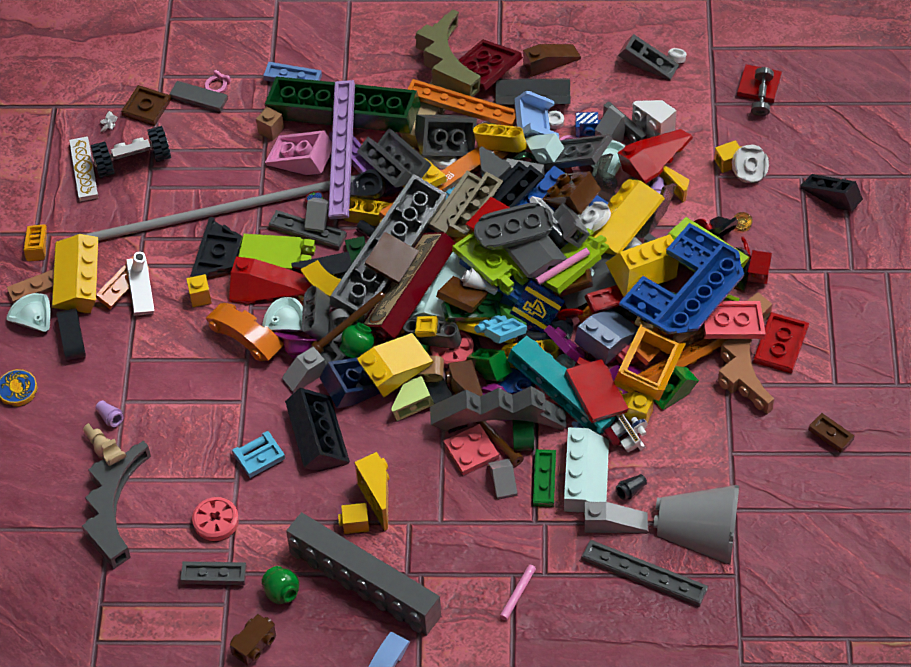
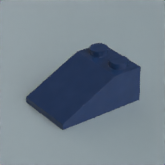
M357 358L328 362L319 377L337 408L354 406L380 394V391L367 375Z

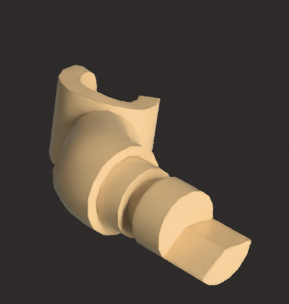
M89 423L84 426L83 432L93 444L94 451L109 466L127 457L125 452L121 451L116 445L115 439L110 440L106 438L100 429L93 430Z

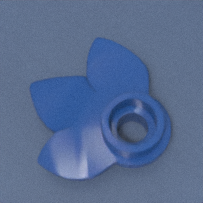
M511 368L512 372L506 376V380L498 383L510 394L524 390L521 389L522 387L528 388L532 386L534 388L533 382L515 368Z

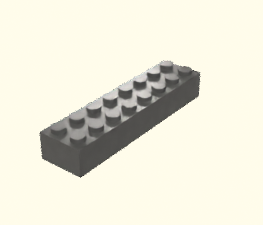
M413 174L331 294L330 305L337 309H347L350 315H352L379 292L384 293L391 280L364 265L370 253L384 232L414 248L423 233L428 229L431 220L445 202L447 193ZM372 309L357 321L363 324Z
M301 512L286 530L289 550L292 556L297 559H303L313 569L321 570L329 579L339 581L345 589H352L363 600L373 602L381 611L391 613L397 621H404L415 632H421L427 636L442 617L439 595Z

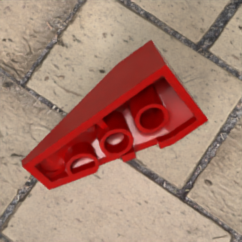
M678 129L633 142L617 152L622 170L646 184L664 171L663 167L665 164L671 163L674 160V154L681 152L693 137L684 130Z
M236 256L231 270L229 301L252 304L256 300L266 299L267 301H273V298L301 297L313 285L309 283L302 273L261 260Z

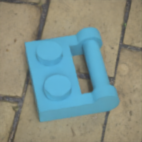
M269 431L262 433L261 437L240 448L232 449L235 459L238 460L249 478L286 459L285 454ZM267 443L265 446H263V447H261V448H259V449H257V450L251 452L250 454L244 456V454H246V453H248V452H250V451L256 449L257 447H259V446H261V445Z

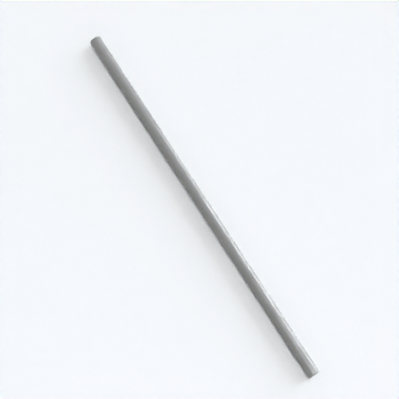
M360 174L351 176V182ZM330 181L87 233V235L98 237V241L302 197L312 191H329Z

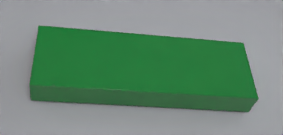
M535 450L533 506L554 507L556 450Z

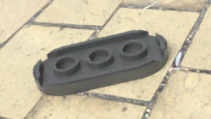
M527 203L487 213L479 219L474 227L475 239L480 246L489 250H499L539 240L550 233L553 227V217L547 207L540 206L538 203Z

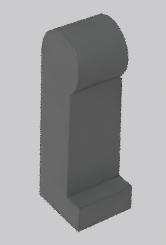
M564 203L553 213V217L557 220L563 231V238L579 248L590 234L577 214ZM582 232V236L577 240L578 235Z

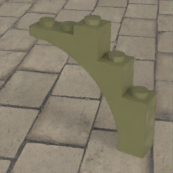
M452 9L438 23H435L433 27L426 24L416 32V48L424 51V66L432 69L433 84L473 97L480 91L481 76L461 64L453 55L448 45L450 35L458 27L459 12Z

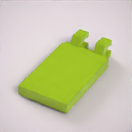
M586 228L590 235L579 248L569 242L560 251L567 259L584 248L589 250L590 255L545 281L542 285L560 294L583 275L587 269H590L602 259L601 255L609 248V245L604 243L607 241L606 237L599 235L597 238L591 236L594 234L593 231ZM549 266L547 271L555 266Z
M474 232L453 245L452 251L492 286L497 287L499 285L500 290L507 296L514 292L512 288L514 282L510 279L511 276H514L515 280L522 286L528 282L527 276L504 248L499 250L483 248L476 241Z
M244 234L239 257L253 258L292 270L291 263L312 259L311 255L303 254H315V240H303L301 237Z

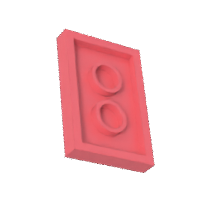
M722 301L703 323L704 339H764L766 333L760 301Z

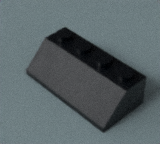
M299 388L285 403L304 468L320 472L349 464L350 460L331 397Z

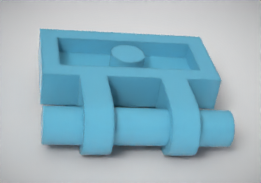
M497 315L489 321L483 320L479 322L474 329L477 333H485V336L491 338L496 343H503L525 334L527 326L514 318L507 320L505 315Z

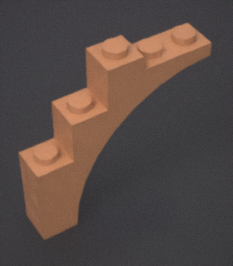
M757 292L747 301H760L763 321L765 322L772 311V303ZM728 339L721 346L720 356L728 364L719 370V385L723 389H727L731 394L739 390L740 394L750 399L757 409L764 411L766 414L770 413L773 410L774 398L764 389L756 377L751 364L750 346L753 339Z

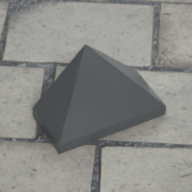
M333 340L323 348L324 352L320 354L325 359V365L328 362L344 360L348 357Z

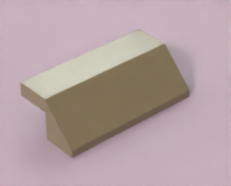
M466 171L431 220L428 228L435 232H445L449 237H465L470 231L466 223L490 197L495 195L503 181L487 171L482 179Z

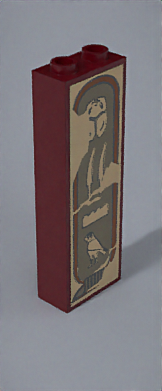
M445 232L423 233L414 247L419 253L399 285L391 281L384 291L385 298L374 306L363 324L371 329L374 339L396 338L452 254L453 245L456 242Z

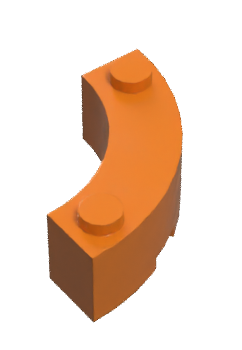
M220 303L205 318L209 322V327L214 332L234 338L244 345L256 360H270L284 345L267 326L264 328L259 325L254 315L246 310L243 312L236 310V306L233 304Z

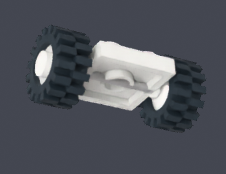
M158 126L147 129L149 140H144L142 137L132 140V144L125 145V142L114 145V149H111V154H109L105 141L90 145L99 177L102 178L115 174L112 165L113 160L146 152L149 149L153 151L156 162L170 159L171 153L163 127Z

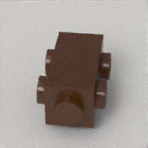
M259 614L253 619L248 620L240 634H236L230 642L232 655L247 666L252 661H256L260 657L262 650L267 645H271L276 638L274 622L268 617L263 618Z

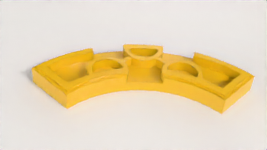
M318 260L300 269L309 283L318 287L328 296H331L341 279L328 273Z

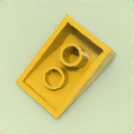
M413 333L377 345L357 358L383 397L434 363Z
M375 452L354 462L357 485L382 528L386 531L388 530V480H390L386 470L389 468L386 460L380 458L378 453Z

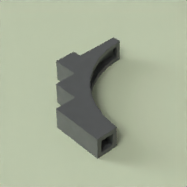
M532 386L513 395L500 388L482 396L464 390L430 406L431 425L443 431L487 420H522L548 425L558 430L566 428L565 410L545 400V393Z
M145 441L132 446L125 453L126 458L111 466L103 459L100 462L94 463L88 469L91 480L98 489L92 490L85 497L88 508L95 517L89 518L82 527L87 539L113 569L131 558L129 549L117 529V504L121 491L129 477L141 464L151 457L149 446Z

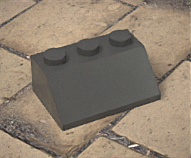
M416 114L415 136L420 154L422 156H464L475 149L473 129L477 126V119L465 115Z

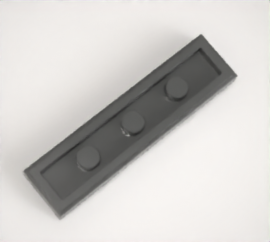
M278 210L275 211L268 224L270 229L301 237L302 239L315 240V243L340 250L347 237L346 231L327 225L324 233L305 230L306 219Z

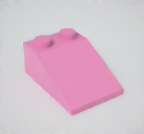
M325 131L278 136L265 163L268 166L304 175L321 174L332 153V141Z

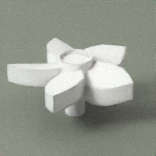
M110 111L106 114V119L100 121L104 125L101 130L103 133L108 128L113 130L118 118Z

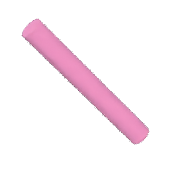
M584 248L535 278L536 282L541 285L590 255L589 250Z
M528 565L500 614L501 619L508 620L536 570L533 565Z

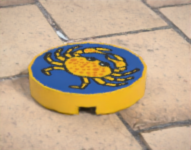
M16 369L7 372L0 378V400L4 404L18 407L27 404L35 397L34 394L38 387L35 377L30 372Z

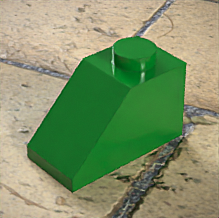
M481 348L467 357V360H472L474 368L485 380L500 382L506 379V376L512 372L504 350Z
M675 366L660 400L654 399V401L662 410H665L686 397L699 380L687 367Z

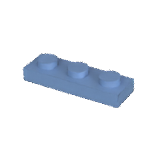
M268 62L263 76L264 80L274 82L276 76L320 81L322 70Z

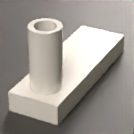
M136 252L133 259L126 260L134 316L154 314L146 257L143 252Z

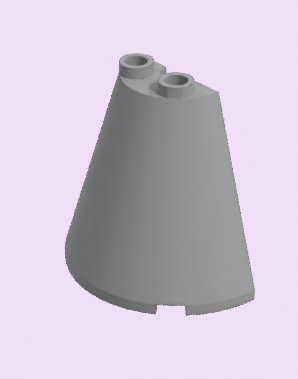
M739 485L661 498L657 497L656 510H659V515H655L653 528H657V536L724 563L731 564Z

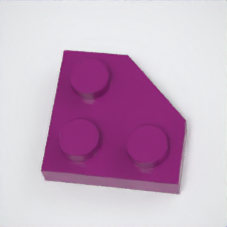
M550 325L546 327L544 331L566 355L574 361H577L579 357L588 360L586 358L588 354L573 341L567 340L565 338L567 335L559 327L557 329Z

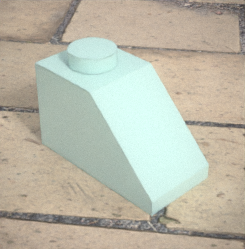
M556 133L525 138L539 164L554 163L564 149Z

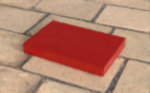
M771 312L765 327V337L760 340L753 363L792 374L808 331L809 323Z
M602 359L566 369L565 375L591 423L627 413L629 408Z

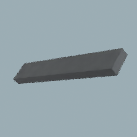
M593 540L589 541L582 555L583 561L699 607L708 590V586Z

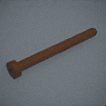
M383 292L376 294L319 342L314 341L311 345L320 354L324 352L323 348L382 301L385 298V294Z
M486 421L476 422L481 425L485 433L510 458L513 467H517L523 462L524 457L520 453H515Z

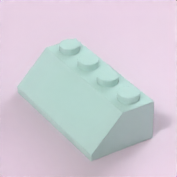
M452 252L412 312L411 318L437 316L439 321H446L441 306L443 300L438 299L436 295L437 291L453 276L462 279L464 272L467 270L459 264L460 257Z
M568 428L564 511L585 512V502H606L609 440L589 428Z

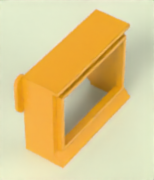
M641 324L614 380L616 386L629 393H633L636 390L659 401L686 343H677L642 327ZM641 340L670 354L658 383L627 370Z

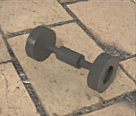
M761 67L755 70V78L762 81V83L759 85L758 94L760 102L752 104L751 112L758 116H765L770 113V105L763 102L766 98L767 90L765 82L771 81L774 77V71L770 68Z

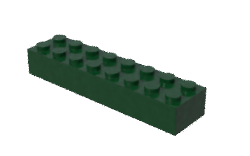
M276 76L265 101V107H269L282 114L285 121L333 125L335 82ZM355 84L353 128L387 131L390 128L394 132L410 134L416 120V114H418L421 106L417 90Z

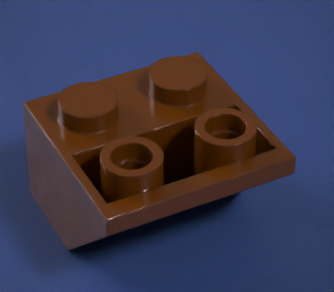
M590 171L571 174L564 173L547 190V194L542 200L556 210L564 203L575 214L581 215L600 192L601 188Z

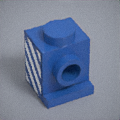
M598 112L575 113L577 138H580V136H595V129L601 121L598 120Z

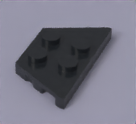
M209 216L190 276L195 277L206 274L207 278L231 272L236 256L238 257L241 249L242 235L231 231L226 225H220L215 221V218Z

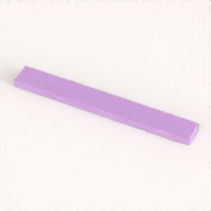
M354 80L335 82L328 214L330 219L349 218Z

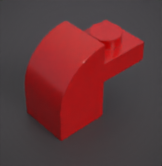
M752 250L747 281L767 284L772 253Z

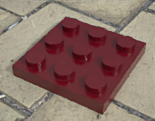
M482 39L458 61L469 70L480 75V89L487 90L523 57L519 51Z

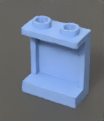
M525 91L514 99L517 127L523 129L525 138L556 133L550 130L548 109L554 106L553 100L531 91Z

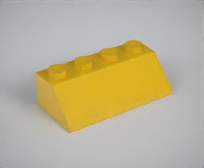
M628 179L607 204L611 211L609 220L604 226L593 232L594 234L591 236L597 238L599 235L606 237L607 241L604 243L608 244L609 248L604 253L617 255L626 248L665 198L642 181Z
M77 234L55 243L52 308L65 310L76 308L78 312L91 313L96 301L98 237Z
M671 234L619 252L605 262L624 297L642 276L658 285L677 277L678 260L666 254V249L674 241Z

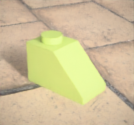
M422 376L413 378L403 384L391 408L397 421L434 405Z

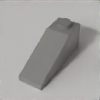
M585 502V533H648L647 512L609 502Z

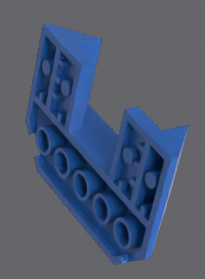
M689 223L666 249V254L696 271L681 290L675 295L642 276L619 302L620 306L667 334L697 331L744 277L738 250Z

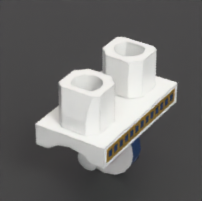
M623 414L617 415L619 421L612 425L611 428L618 438L628 432L629 436L620 441L626 451L630 452L637 447L640 451L646 448L637 435L638 433L641 436L646 435L645 428L648 425L646 420H638L637 417H633L631 419L633 424L630 425Z

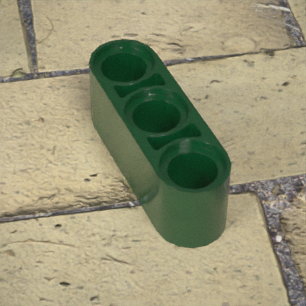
M512 420L514 452L534 451L533 422Z

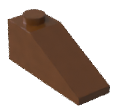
M538 44L523 50V65L531 77L581 59L573 44Z
M472 360L448 363L445 381L446 384H450L451 391L455 395L464 390H468L478 396L483 395Z

